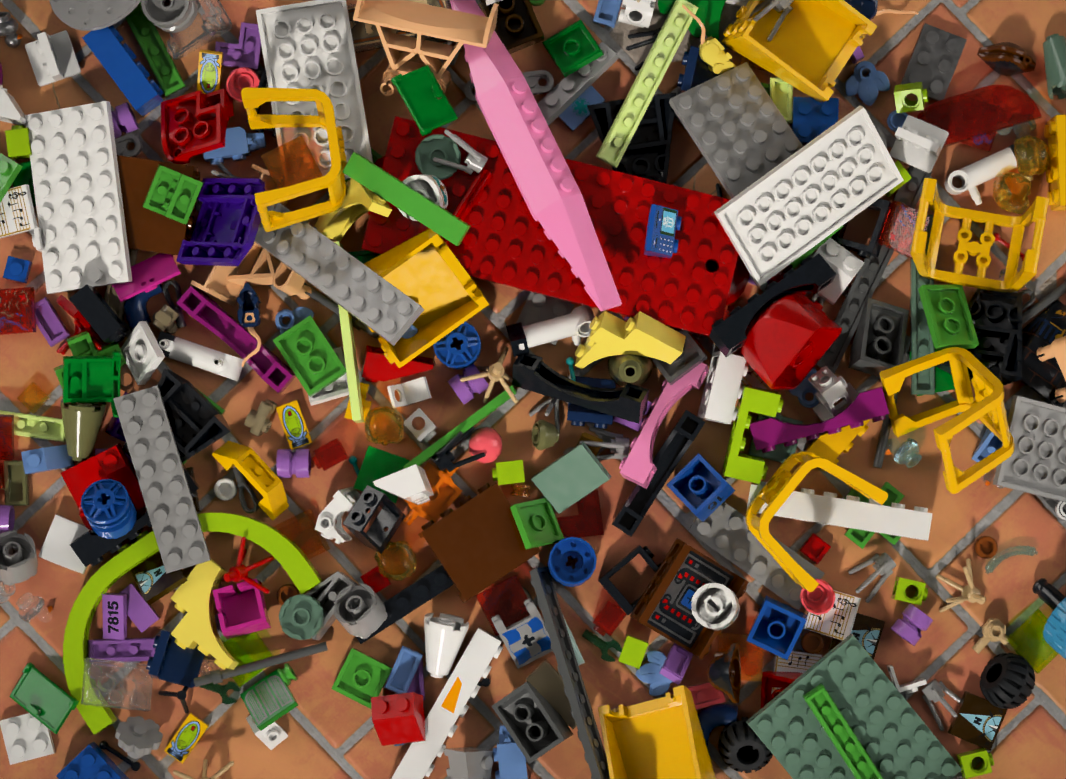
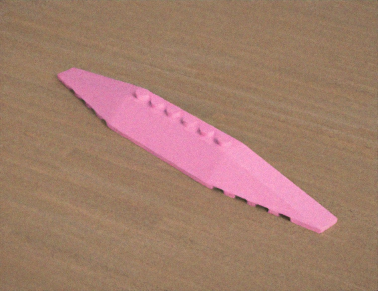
M450 0L452 10L485 16L475 0ZM495 30L486 48L463 43L465 60L470 68L471 83H474L476 90V101L535 221L540 222L545 229L544 234L547 238L553 240L559 249L558 253L562 258L565 257L572 267L571 271L576 278L579 277L585 285L584 289L599 310L604 311L621 306V299L583 196L524 75Z

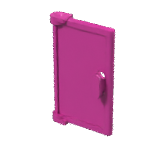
M158 253L131 266L132 282L112 285L120 301L123 302L144 291L146 293L156 289L158 284L181 274L173 259V255Z

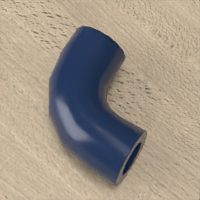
M161 283L150 292L146 293L144 291L125 300L124 311L131 331L134 330L140 321H147L148 324L152 322L146 306L151 297L163 292Z
M715 704L701 709L697 713L707 747L711 731L714 728L729 726L736 721L738 706Z

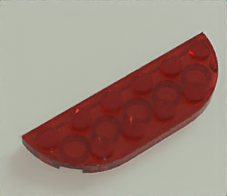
M989 85L934 102L922 110L917 119L948 131L949 135L943 146L946 147L1032 121L1042 116L1036 103L1026 93L1008 85Z

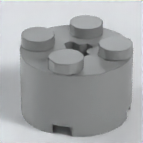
M17 531L1 533L0 580L5 585L11 586L15 583L24 582L36 575L38 571V558L33 539L28 534H19Z
M366 584L345 587L339 592L334 601L335 611L333 610L336 619L349 634L361 639L368 638L382 625L388 616L383 602L373 589Z

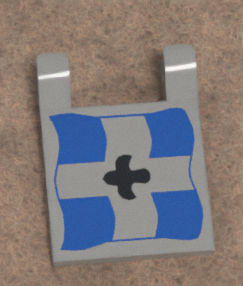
M532 598L524 601L530 615L508 627H505L500 615L491 618L518 669L552 652L551 641L544 627V620Z

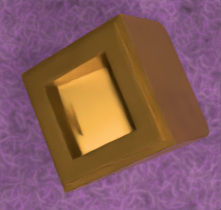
M582 432L577 445H579L580 441L603 442V440ZM588 446V448L592 451V453L595 456L598 454L601 448L595 446Z

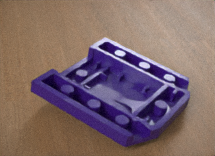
M203 178V185L197 197L202 202L191 239L190 241H182L176 261L186 265L239 266L252 248L261 222L254 194L266 191L265 182L259 178Z

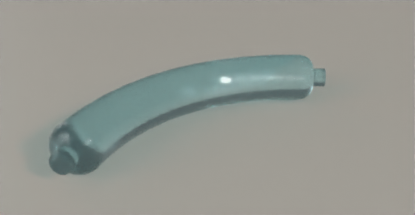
M1031 546L1007 548L996 554L985 567V573H992L1002 561L1015 555L1034 556L1038 551Z

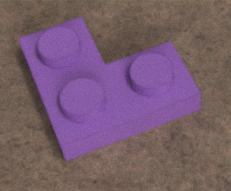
M241 22L238 44L216 41L215 51L223 52L222 66L233 68L248 67L259 71L262 46L258 24Z

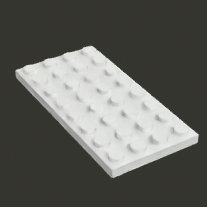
M313 0L256 10L268 88L317 89L324 92L332 102L336 126H341L347 163L353 152H357L373 163L347 1ZM271 101L273 115L319 116L315 101ZM320 127L275 128L285 187L325 176L330 171L331 156L328 134L325 129ZM344 174V175H345V180H348V179L351 178V177H349L348 175Z
M102 101L25 115L27 120L26 128H29V141L32 152L30 162L38 226L41 228L44 251H42L47 294L80 290L85 285L100 287L132 282L110 102Z
M858 106L718 208L714 213L757 285L761 286L904 180L865 108Z

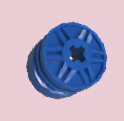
M464 322L433 344V347L441 363L449 368L463 369L475 363L480 355L482 345L476 329L469 323ZM456 338L458 341L463 340L460 350H457L455 347L451 348V345L454 344L453 340Z
M113 479L96 481L85 490L81 497L83 513L89 521L92 530L100 537L117 539L126 535L136 523V508L125 486L119 481Z
M568 537L554 545L548 556L547 566L550 575L556 582L563 586L575 587L582 585L592 576L596 569L597 558L594 549L588 542L581 538ZM568 557L572 560H577L574 569L571 566H566Z

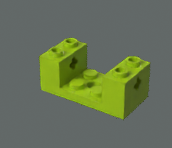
M742 384L743 392L738 400V412L735 421H733L722 473L726 477L760 484L761 479L765 480L768 466H766L763 458L739 453V451H744L746 438L743 436L744 429H749L752 416L748 412L776 417L777 412L781 413L784 400L780 398L781 395L778 392Z

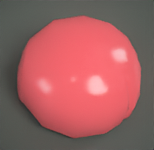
M248 67L236 68L231 71L226 79V90L231 98L238 102H243L241 90L245 87L258 88L260 78L256 71Z
M489 427L478 428L470 436L468 443L469 453L471 456L484 452L486 456L475 461L484 464L491 463L501 454L502 438L495 429Z
M816 578L815 580L819 585L814 591L809 592L801 587L800 600L808 612L821 615L833 608L836 597L828 582Z

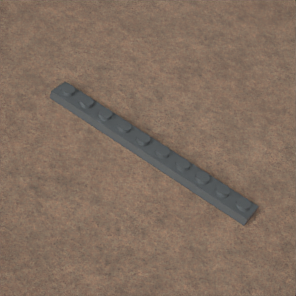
M909 165L907 172L912 178L897 190L892 200L895 209L879 256H870V259L864 258V265L858 271L834 320L842 328L841 334L818 361L816 366L820 368L827 366L835 374L859 324L866 299L872 297L896 248L895 246H897L921 196L924 178H930L931 173ZM889 234L896 235L894 237L895 241L893 239L890 240Z
M548 567L533 569L529 571L531 584L538 598L537 604L542 611L544 627L550 637L551 649L557 660V669L564 683L565 695L569 699L571 715L577 725L578 738L584 748V757L592 774L591 779H610L604 747Z

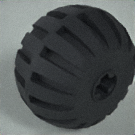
M1002 653L995 656L985 666L980 677L982 678L980 680V688L986 700L1002 709H1013L1023 704L1027 697L1031 695L1035 685V674L1030 663L1022 656L1013 653Z
M741 717V720L737 718L731 725L725 726L718 740V750L725 764L741 773L743 771L745 773H752L751 770L756 772L762 769L773 756L746 723L748 717Z

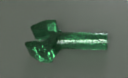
M588 629L582 634L583 638L601 649V658L605 661L615 662V659L607 653L609 648L613 647L619 652L622 651L619 643L614 639L605 642Z
M229 681L226 685L209 683L199 686L220 694L224 704L237 702V699L228 696L227 692L229 689L241 691L239 685L233 681Z

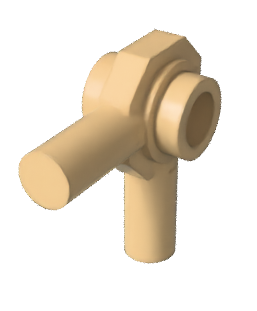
M990 618L982 626L983 636L972 649L979 654L990 641H1000L1010 651H1014L1017 644L1006 635V626L999 619Z

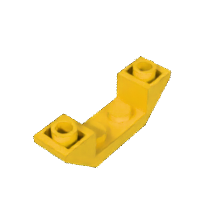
M227 441L212 453V456L226 471L235 465L259 491L263 499L258 505L272 521L289 507L282 481L251 447Z

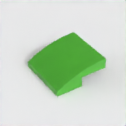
M159 164L142 207L186 225L203 182Z

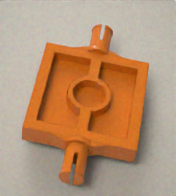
M428 462L423 469L426 472L434 495L429 497L430 501L420 505L403 499L411 509L403 521L407 522L410 526L417 516H420L428 521L433 520L436 523L441 517L440 514L446 511L463 492L462 489L454 484L451 478L459 467L451 472L447 469L441 471Z

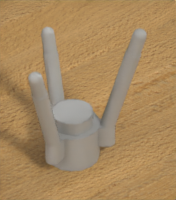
M765 0L756 6L750 16L764 8L753 18L757 22L772 8L777 12L783 11L767 38L769 42L773 39L787 14L792 10L790 4L794 0Z
M445 130L444 133L469 153L464 161L467 166L436 157L433 158V161L465 171L470 175L473 171L479 174L488 158L474 150L456 134Z
M589 427V430L614 438L610 440V443L584 441L587 446L610 448V452L614 453L596 456L599 461L621 459L622 456H628L629 438H623V434H615L599 428Z
M885 552L881 556L875 554L871 559L848 571L851 575L875 563L872 566L875 572L856 589V593H860L878 575L882 576L866 598L867 603L871 601L886 579L893 573L892 569L896 567V563Z
M934 679L922 689L924 693L922 698L926 701L940 730L944 731V726L931 700L934 703L940 701L953 717H957V713L943 698L945 696L944 692L959 704L961 698L949 690L942 681L938 683Z

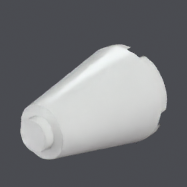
M428 613L424 616L426 670L434 678H443L451 670L468 631L469 622L464 624L463 618L451 614L440 613L439 617H433L434 613Z

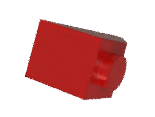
M367 345L361 368V377L365 378L366 381L376 383L432 370L434 367L433 358L416 356L399 368L395 362L392 365L383 354L385 352L382 348Z

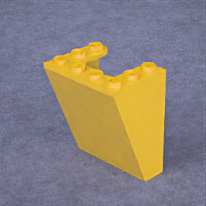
M749 0L746 6L743 5L735 15L737 19L734 24H730L723 33L725 37L722 43L818 102L830 99L834 92L830 88L835 86V79L855 49L863 44L862 40L865 38V35L871 36L877 28V25L844 0H794L790 4L792 10L787 14L773 39L769 42L767 38L783 11L777 12L772 8L756 22L753 18L764 8L752 16L750 15L755 7L765 0Z
M431 229L364 263V265L424 309L413 323L418 329V333L408 339L401 337L394 346L380 336L378 338L381 348L385 352L383 354L391 365L395 362L399 368L489 305L486 297L441 236Z
M681 685L673 688L674 694L670 692L665 693L666 697L627 707L621 704L618 705L619 708L610 710V705L598 707L610 779H716L691 690Z

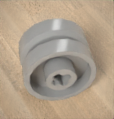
M141 0L145 16L165 32L177 33L184 31L192 25L197 16V0Z

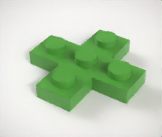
M88 331L66 339L73 356H111L114 351L121 352L119 344L114 342L102 347L101 350H96ZM123 354L121 356V366L126 364ZM62 364L53 369L63 389Z
M885 482L880 488L888 493V498L883 503L884 506L891 507L892 503H899L904 497L901 492L888 482ZM851 488V490L847 494L849 496L860 497L859 502H869L868 498L864 497L853 488ZM849 528L844 535L863 549L875 532ZM879 533L893 545L901 538L900 536Z

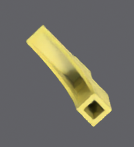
M350 178L346 182V199L342 206L334 212L319 216L315 227L327 238L341 241L350 226L365 213L372 211L389 217L392 209L385 199Z
M604 310L599 317L595 316L589 326L591 333L586 342L577 347L575 351V356H577L575 366L584 369L587 365L598 359L614 355L647 356L671 365L683 353L686 336L641 311L633 318L630 317L626 322Z
M211 559L210 561L197 564L187 576L188 581L180 585L170 598L176 603L174 607L183 614L186 613L171 635L176 638L174 642L185 650L187 647L194 650L199 645L197 649L206 656L211 654L216 658L214 663L223 670L226 668L234 670L239 662L227 651L219 636L215 621V600L212 591L219 588L220 582L227 571Z

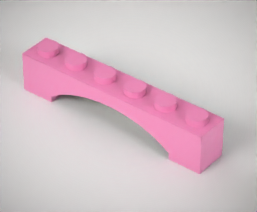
M700 363L672 385L666 379L664 380L661 387L663 391L660 397L654 399L649 418L646 417L640 427L642 431L639 437H635L630 445V454L628 457H624L620 463L619 469L621 471L619 473L623 478L647 489L657 470L653 464V448L659 427L666 414L682 396L694 388L700 389L709 372L707 364Z

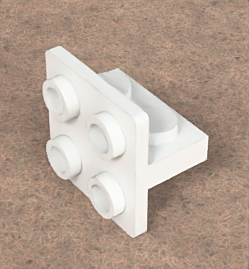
M66 30L50 36L46 32L37 34L38 40L25 44L34 75L40 87L81 73L72 42Z
M908 115L902 128H897L895 133L896 141L889 154L894 159L924 172L931 173L949 133Z

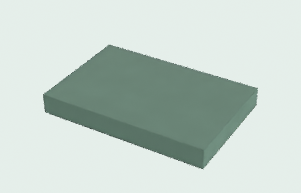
M583 441L535 474L531 480L558 514H560L610 480L612 476Z

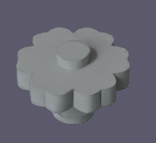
M141 716L128 717L126 722L118 724L115 738L118 739V746L123 748L130 757L141 758L144 755H149L151 750L159 749L163 734L159 732L160 726L153 720H144Z

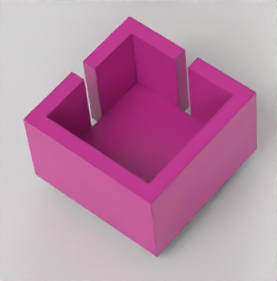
M256 578V579H252V580H254L255 582H257V583L260 584V582L257 580V578ZM246 581L237 583L241 594L237 593L233 585L212 590L216 609L219 612L218 618L221 631L226 639L271 628L263 591Z

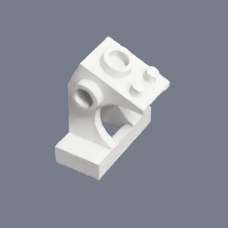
M827 366L822 367L808 378V381L817 390V393L814 395L820 402L812 409L822 422L844 411L859 394L850 383L847 384L842 376L837 377ZM840 399L843 400L842 402H840L839 404H837V405L834 407L833 404H834L835 402H837V401L840 400Z
M353 487L338 490L333 495L334 499L318 515L315 530L321 532L320 535L330 540L335 538V543L337 544L352 540L353 538L342 527V516L346 511L349 513L361 494Z

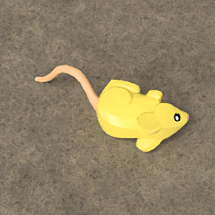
M682 5L701 27L699 56L708 64L709 70L715 74H721L737 67L733 62L729 61L733 57L724 51L725 48L716 38L710 36L705 39L706 29L702 21L685 5Z

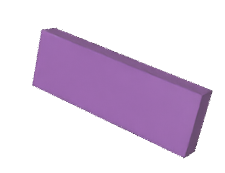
M127 638L125 640L90 639L88 640L89 663L148 661L149 657H154L156 648H153L155 638Z

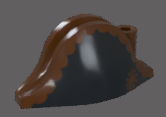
M1011 42L981 47L977 54L994 71L1005 76L1034 71L1036 63L1020 46Z
M733 643L728 651L715 652V658L709 664L707 676L714 688L723 691L733 703L738 704L741 686V661L739 643Z

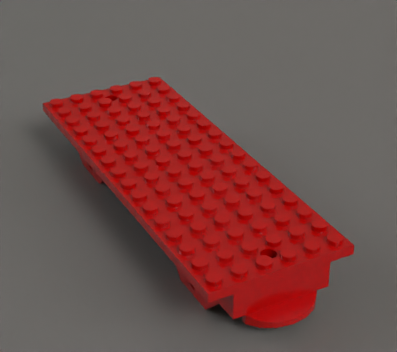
M395 116L386 154L374 164L400 181L413 175L422 174L415 162V152L418 145L424 138L433 134L447 136L444 133L445 130L456 134L474 150L488 158L483 168L490 171L492 177L464 219V222L469 224L470 228L459 246L451 242L448 244V247L470 277L599 309L584 289L585 285L579 277L576 278L571 271L572 267L565 257L562 258L558 253L559 249L553 240H549L544 234L545 229L540 222L535 221L496 141L438 127L432 130V133L422 136L414 120ZM457 144L461 153L460 165L467 166L464 161L469 153ZM564 158L583 196L622 302L621 306L605 311L634 317L641 311L666 326L709 336L713 329L711 326L719 319H723L725 307L737 300L744 292L749 280L748 269L714 211L730 199ZM458 169L450 178L441 180L446 187L448 195V206L445 210L452 214L454 213L478 173L473 171L470 175ZM387 201L392 209L389 217L372 211L367 212L370 217L361 249L383 254L430 228L419 221L406 218L396 206ZM652 204L678 210V216L682 217L680 231H675V239L679 240L677 253L672 254V258L644 255L649 210ZM705 264H714L716 271H707Z

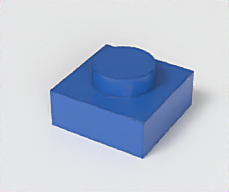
M8 256L3 278L27 284L32 262Z

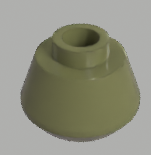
M539 420L534 424L532 443L535 448L544 450L558 442L559 431L555 425L544 420Z

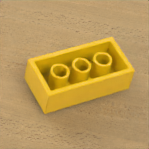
M1056 115L1047 121V125L1044 126V136L1048 138V147L1045 148V159L1049 160V169L1046 170V181L1050 183V192L1047 193V198L1049 199L1048 205H1051V211L1066 210V115Z

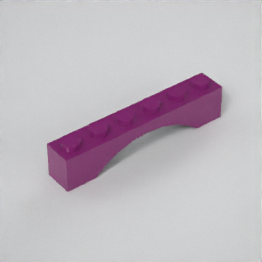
M190 286L177 301V304L222 339L243 359L256 349L258 344L256 338L201 289ZM262 343L258 353L246 361L278 393L283 392L296 377L292 369Z
M881 386L860 392L844 411L823 422L792 424L770 417L750 423V429L756 450L762 449V453L775 450V445L784 443V447L797 444V439L806 437V441L819 438V433L828 431L830 435L841 432V427L850 425L851 429L863 426V421L872 419L873 422L886 419L885 415L889 414V410Z

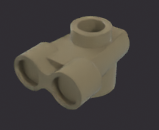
M165 304L160 311L154 313V322L152 324L162 332L165 330L168 334H174L177 331V325L174 321L178 318L179 314Z
M266 399L261 401L257 411L252 409L249 412L244 425L251 428L250 432L252 434L260 436L263 432L267 433L272 425V421L269 419L274 413L277 403Z

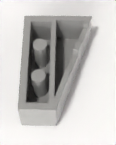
M337 571L305 594L318 600L325 613L323 628L316 636L312 637L314 640L320 641L336 620L333 610L335 611L334 601L339 592L349 585L359 586L342 572Z
M475 747L444 749V755L448 756L450 767L446 769L447 776H451V779H491L493 750Z

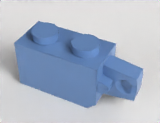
M240 126L226 128L225 147L203 153L204 160L210 162L211 165L222 164L225 159L231 158L233 161L246 160V156H250L251 152L266 148L264 133H247Z
M500 725L499 742H497V748H493L494 762L499 763V771H495L496 779H528L525 756L506 727Z

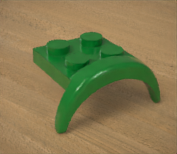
M114 351L111 356H63V403L111 402L113 417H119L113 398L120 397L121 352Z

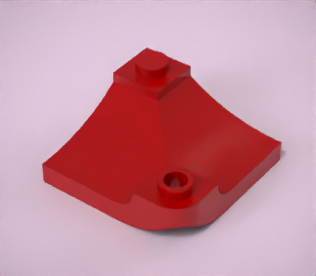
M223 88L207 94L198 90L161 102L162 147L166 158L171 163L182 165L190 163L192 156L225 147L227 123L229 117L234 116L233 98L230 97L226 89Z
M120 443L61 472L78 506L79 515L85 527L89 530H92L83 513L81 497L85 490L96 481L101 479L119 481L125 486L136 511L146 506L133 463L129 462Z

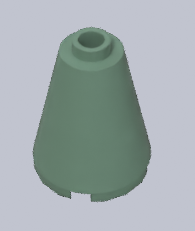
M1053 34L1048 36L1043 43L1047 93L1050 99H1054L1053 96L1058 95L1059 99L1066 98V38L1059 36V34Z

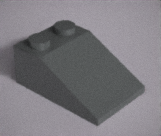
M867 298L851 346L848 368L880 377L881 371L902 364L909 310Z
M528 681L492 705V708L529 764L573 735L562 716Z

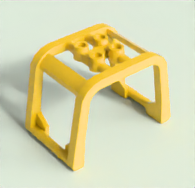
M243 88L241 96L244 108L247 111L251 130L281 127H320L325 129L328 134L331 169L325 176L288 187L254 194L264 230L266 232L274 231L336 211L346 199V182L342 171L347 164L342 128L341 126H336L334 109L330 98L324 92L317 89ZM270 101H315L319 116L257 114L255 108ZM328 188L330 201L287 213L267 210V206Z
M924 178L910 252L918 273L925 278L939 282L998 292L1018 291L1037 273L1049 199L1037 196L1022 216H1006L943 204L940 201L937 190V179ZM929 206L930 210L934 212L927 255H925L928 235L924 228ZM945 216L963 220L962 227L957 234L958 249L953 256L954 272L935 269ZM972 221L985 223L984 233L981 234L979 243L976 241L970 242L972 239V232L970 230ZM1036 222L1031 249H1027L1025 252L1022 268L1017 273L1024 228ZM994 225L1013 228L1004 281L985 278L986 269L991 263L989 256L990 248L995 241L993 235ZM968 254L971 256L978 255L976 258V276L962 274L964 265L968 260Z
M949 347L880 372L879 375L889 410L892 430L897 438L927 424L963 412L933 429L936 444L941 451L945 470L943 471L946 489L951 494L958 493L1013 454L1015 443L1009 431L1003 400V384L968 350L959 347ZM949 361L957 400L911 417L903 413L899 415L894 394L900 391L905 377ZM968 368L972 371L973 374L971 382L975 391V400L972 393ZM979 419L1002 441L1003 446L972 467L962 471L953 464L949 444L955 434Z
M799 451L791 454L782 463L750 503L746 511L745 521L748 530L789 577L802 586V588L812 592L819 583L797 564L770 534L769 522L807 473L817 467L837 477L864 497L871 498L881 505L887 500L888 493L825 458H821L809 451ZM798 462H802L793 474L790 473L791 469ZM764 503H767L768 505L763 510L760 518L756 515Z

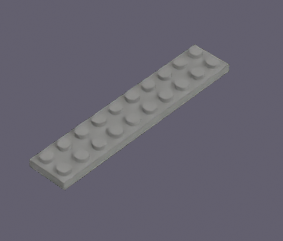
M281 203L267 206L268 211L291 212ZM302 221L270 232H266L260 222L254 242L393 346L424 311L421 305L307 222Z

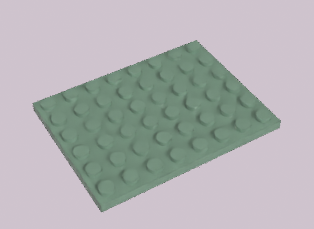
M853 634L847 636L746 721L793 779H856L802 697L822 684L883 779H952L962 770Z

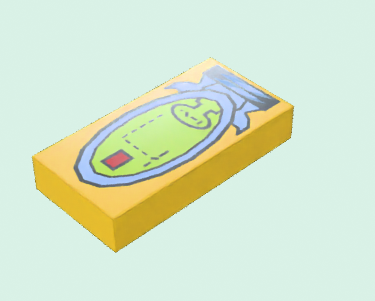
M203 49L199 51L197 91L200 90L207 94L221 89L223 52Z
M298 400L276 407L291 450L313 443Z
M190 713L164 751L183 764L209 725Z

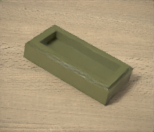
M4 461L5 505H29L28 474L24 472L23 461Z

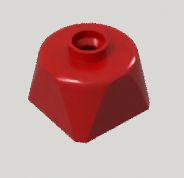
M795 294L786 295L772 305H768L752 320L748 326L749 331L746 334V342L741 347V354L770 389H795L838 338L842 328L801 297Z

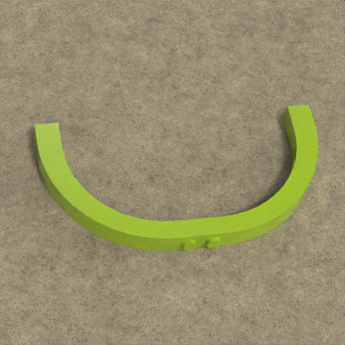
M197 514L203 532H224L246 537V539L268 551L282 565L301 594L307 593L323 582L303 551L291 539L274 527L240 514ZM154 531L141 533L136 537L137 542L131 546L127 543L117 550L119 554L101 566L82 588L68 617L63 642L65 677L72 698H76L79 701L76 707L94 735L116 722L117 718L102 697L92 676L88 657L91 623L96 609L102 600V594L107 593L110 587L132 568L159 551Z

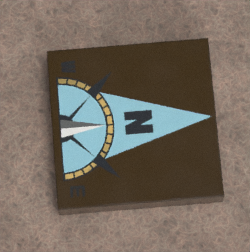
M160 551L130 570L148 605L153 604L188 581L182 569L166 574Z
M857 613L851 634L855 636L874 660L885 621ZM832 637L828 651H831L843 640Z
M965 691L956 711L957 717L953 718L948 733L991 751L1008 709L996 707L988 700Z

